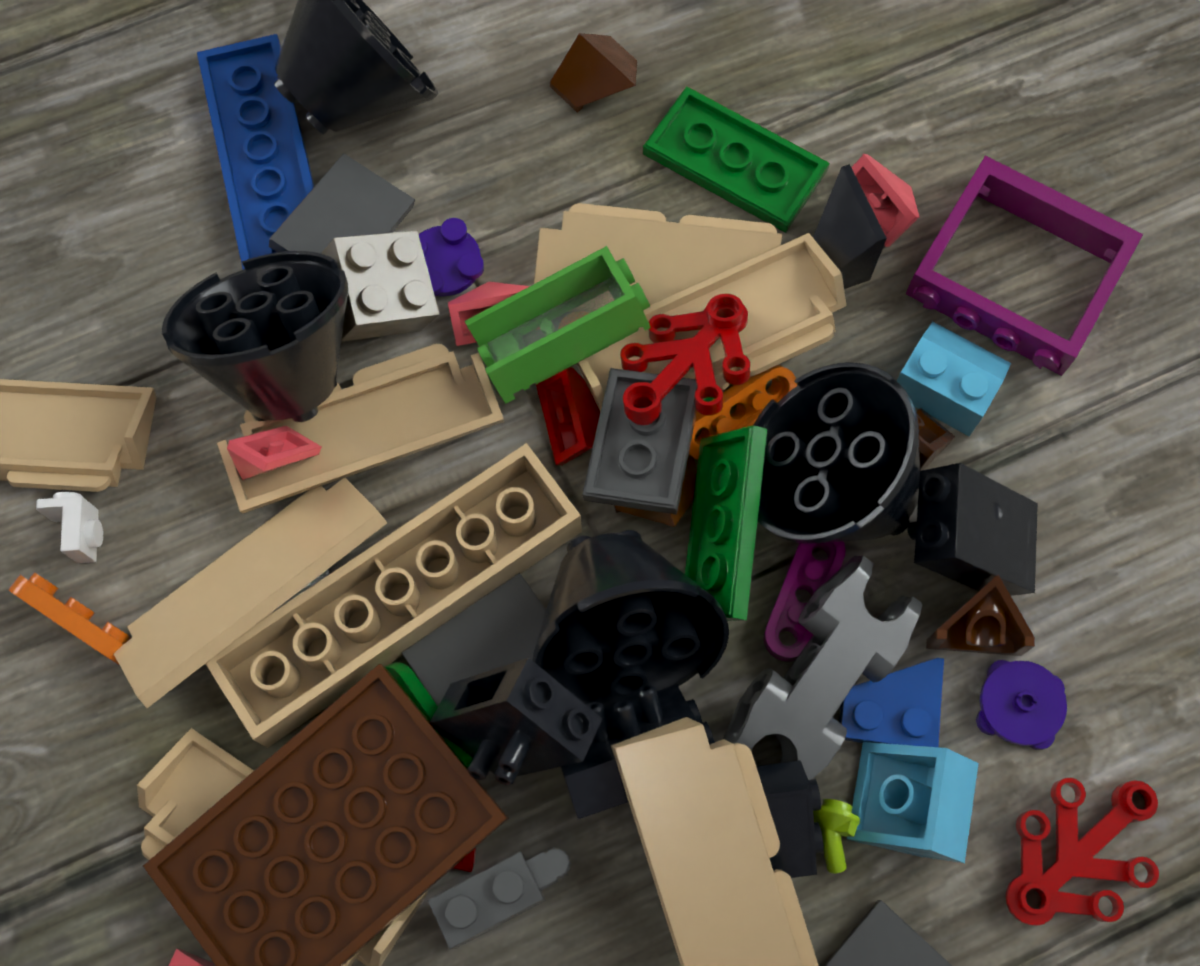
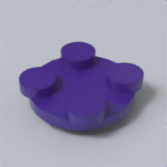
M449 218L443 222L442 226L429 228L419 234L435 296L446 297L459 294L469 288L483 274L484 262L479 246L475 239L467 233V227L463 220Z
M998 660L989 666L987 678L981 688V710L976 717L977 726L983 733L997 735L1011 744L1029 746L1035 750L1046 749L1053 744L1055 734L1061 729L1066 718L1067 700L1064 684L1060 678L1039 664L1029 661L1009 662Z

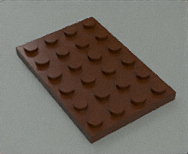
M378 664L143 865L144 869L216 966H343L509 819L481 783L469 774L467 766L440 733L429 723L430 721L382 664Z

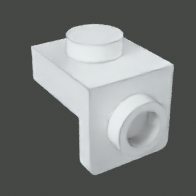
M58 492L53 495V498L38 499L36 503L37 511L53 522L62 521L60 551L78 564L96 562L97 547H100L103 542V528L98 520L99 510L81 494L75 492Z

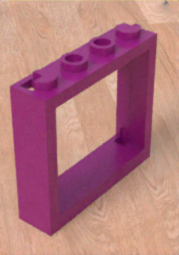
M985 155L914 273L905 294L923 303L922 307L931 310L935 309L952 318L961 328L975 330L992 339L994 344L1001 349L1015 351L1032 360L1038 368L1045 367L1062 376L1077 358L1143 234ZM977 196L1110 263L1068 340L933 271Z

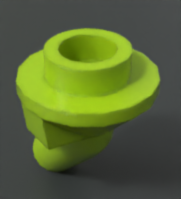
M823 799L821 810L813 811L814 822L819 823L822 832L827 871L834 874L841 873L847 868L841 836L854 837L857 826L860 824V818L852 813L853 807L848 803L835 799Z

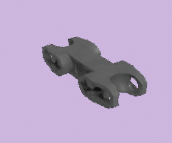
M853 556L827 582L815 591L799 616V624L811 632L813 636L786 675L781 677L773 669L768 668L753 680L738 701L723 739L733 744H744L751 750L764 736L774 734L781 744L782 757L780 763L801 760L808 780L813 779L829 765L847 734V729L834 719L833 715L861 674L875 683L884 679L892 671L908 647L923 604L914 596H901L897 601L892 602L879 617H872L865 608L863 593L872 575L874 564L865 556Z

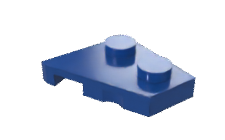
M935 658L890 673L879 682L873 683L869 680L853 686L841 703L839 723L847 729L845 740L860 743L871 742L939 747L944 659Z

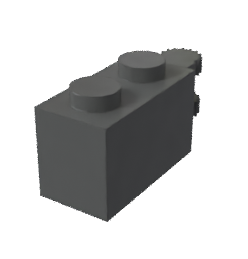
M553 847L552 850L548 849L547 853L541 852L526 860L524 854L520 851L429 899L428 903L449 949H457L545 902L542 890L557 883L559 878L564 879L565 875L568 876L567 873L571 870L569 855L567 856L565 851H561L560 848L555 849Z

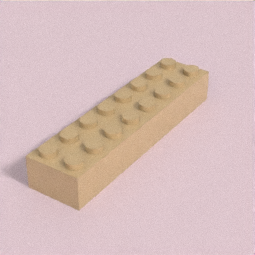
M526 443L266 616L209 660L206 666L252 739L268 748L334 703L378 664L383 666L389 665L403 655L402 652L518 573H523L582 532L581 515Z

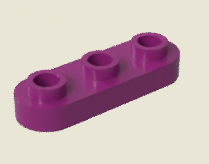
M844 541L799 543L764 631V645L774 658L785 662L795 661L813 636L811 632L799 624V616L807 603L798 601L795 592L803 589L808 591L812 597L815 591L841 568L846 553ZM817 548L824 550L827 553L828 559L825 561L816 560L812 556V550ZM783 631L792 633L795 637V644L791 646L782 644L779 640V634Z

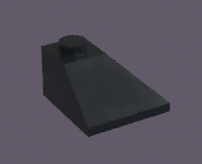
M850 164L841 167L813 236L814 240L842 273L844 289L871 280L887 239Z

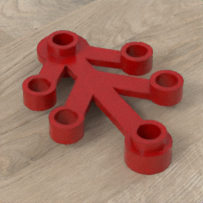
M719 294L711 298L704 311L674 316L667 314L655 315L649 320L651 328L648 329L649 338L653 343L646 345L629 343L621 349L620 358L623 370L644 372L650 362L673 359L651 383L637 382L630 385L624 391V412L629 420L637 425L653 423L662 411L661 401L692 367L697 384L695 391L696 410L706 416L715 415L722 410L723 391L716 385L709 352L710 347L719 338L721 339L726 356L722 362L724 380L732 385H741L750 378V360L743 354L739 332L748 323V311L740 298L732 294ZM667 328L665 331H658L657 329ZM700 330L693 338L674 340L676 332ZM631 357H640L638 360H629ZM733 367L742 368V370L740 371H733L730 369ZM706 397L715 398V400L711 402L703 401V399Z
M1064 778L1055 782L1051 788V798L1054 804H1056V861L1044 873L1041 840L1045 839L1050 833V820L1039 810H1030L1020 814L1016 820V830L1021 837V875L1014 878L1006 890V904L1015 919L1031 926L1049 922L1056 912L1090 915L1100 922H1114L1120 919L1124 912V904L1121 897L1111 890L1096 891L1091 896L1060 892L1058 890L1072 877L1127 882L1128 885L1137 889L1150 888L1157 883L1159 869L1150 858L1135 857L1127 861L1093 858L1130 822L1147 820L1156 813L1158 799L1152 787L1145 782L1137 780L1117 786L1111 797L1113 808L1078 840V807L1085 800V788L1075 778ZM1063 785H1069L1074 790L1075 799L1072 803L1063 799L1061 795ZM1135 791L1141 793L1145 799V806L1142 810L1135 807L1132 802V794ZM1030 816L1037 819L1040 823V832L1037 835H1032L1026 828V820ZM1137 863L1142 864L1147 870V879L1144 882L1137 880L1134 875V867ZM1030 889L1036 890L1041 897L1040 906L1036 909L1031 908L1026 901V894ZM1103 896L1107 897L1112 903V912L1108 916H1105L1099 910L1098 903Z

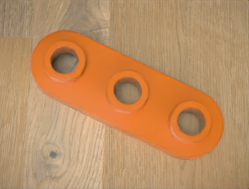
M776 365L755 376H750L749 380L744 384L733 385L724 391L723 408L719 413L706 416L697 411L689 455L698 460L701 438L752 426L772 399L778 403L788 392L797 386L794 381L796 380L794 373L781 365ZM772 379L771 386L766 390L767 382ZM737 404L735 412L730 415L732 406ZM702 429L700 436L695 439L698 430Z
M34 572L29 579L21 574L8 589L11 593L119 665L114 653L132 637L109 622L101 629L90 621L95 612L72 597L64 604L53 596L59 588Z

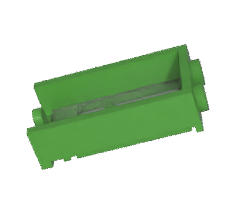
M605 246L465 320L468 329L479 345L477 350L487 366L485 368L486 373L505 404L515 399L514 393L522 389L525 391L533 383L538 384L639 331L638 328L643 327L645 331L651 328L643 312L650 307V304L639 283L630 286V284L635 282V279L624 258L615 261L610 250Z

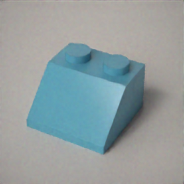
M932 321L902 369L897 382L906 390L914 407L922 408L932 417L970 436L998 392L1011 363Z
M863 742L852 805V813L860 818V824L857 826L855 836H847V839L919 857L965 863L979 763L948 748Z

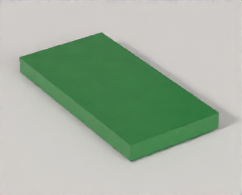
M687 86L643 145V155L764 222L772 224L784 233L788 231L821 182L830 164Z
M755 425L701 438L685 575L720 603L727 621L747 620L767 437V429Z

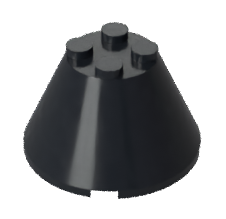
M363 0L297 1L275 65L278 79L274 82V85L288 101L293 103L297 99L309 111L306 114V118L320 133L324 135L329 129L337 132L431 101L438 95L437 88L426 72L422 74L410 61L413 58L410 52Z
M287 251L254 257L242 261L244 270L233 273L225 278L220 279L217 272L208 276L190 288L173 304L166 314L162 325V335L170 352L252 413L256 421L284 420L292 418L295 422L308 421L317 415V406L323 403L336 387L348 296V281L344 270L341 271L337 267L333 258L308 251Z
M853 362L823 366L794 380L798 386L788 392L778 403L772 399L753 424L767 429L758 522L774 535L798 543L871 540L903 533L910 523V516L913 514L918 503L920 481L918 418L913 402L906 390L887 372L868 364Z
M626 530L621 533L601 534L592 538L580 536L571 540L567 546L568 553L561 561L532 661L587 705L592 702H599L603 705L604 709L614 706L618 701H629L637 698L636 691L642 685H653L656 691L674 685L679 687L698 673L700 678L703 679L711 672L721 659L729 639V625L724 610L711 594L642 541L641 535L637 531Z

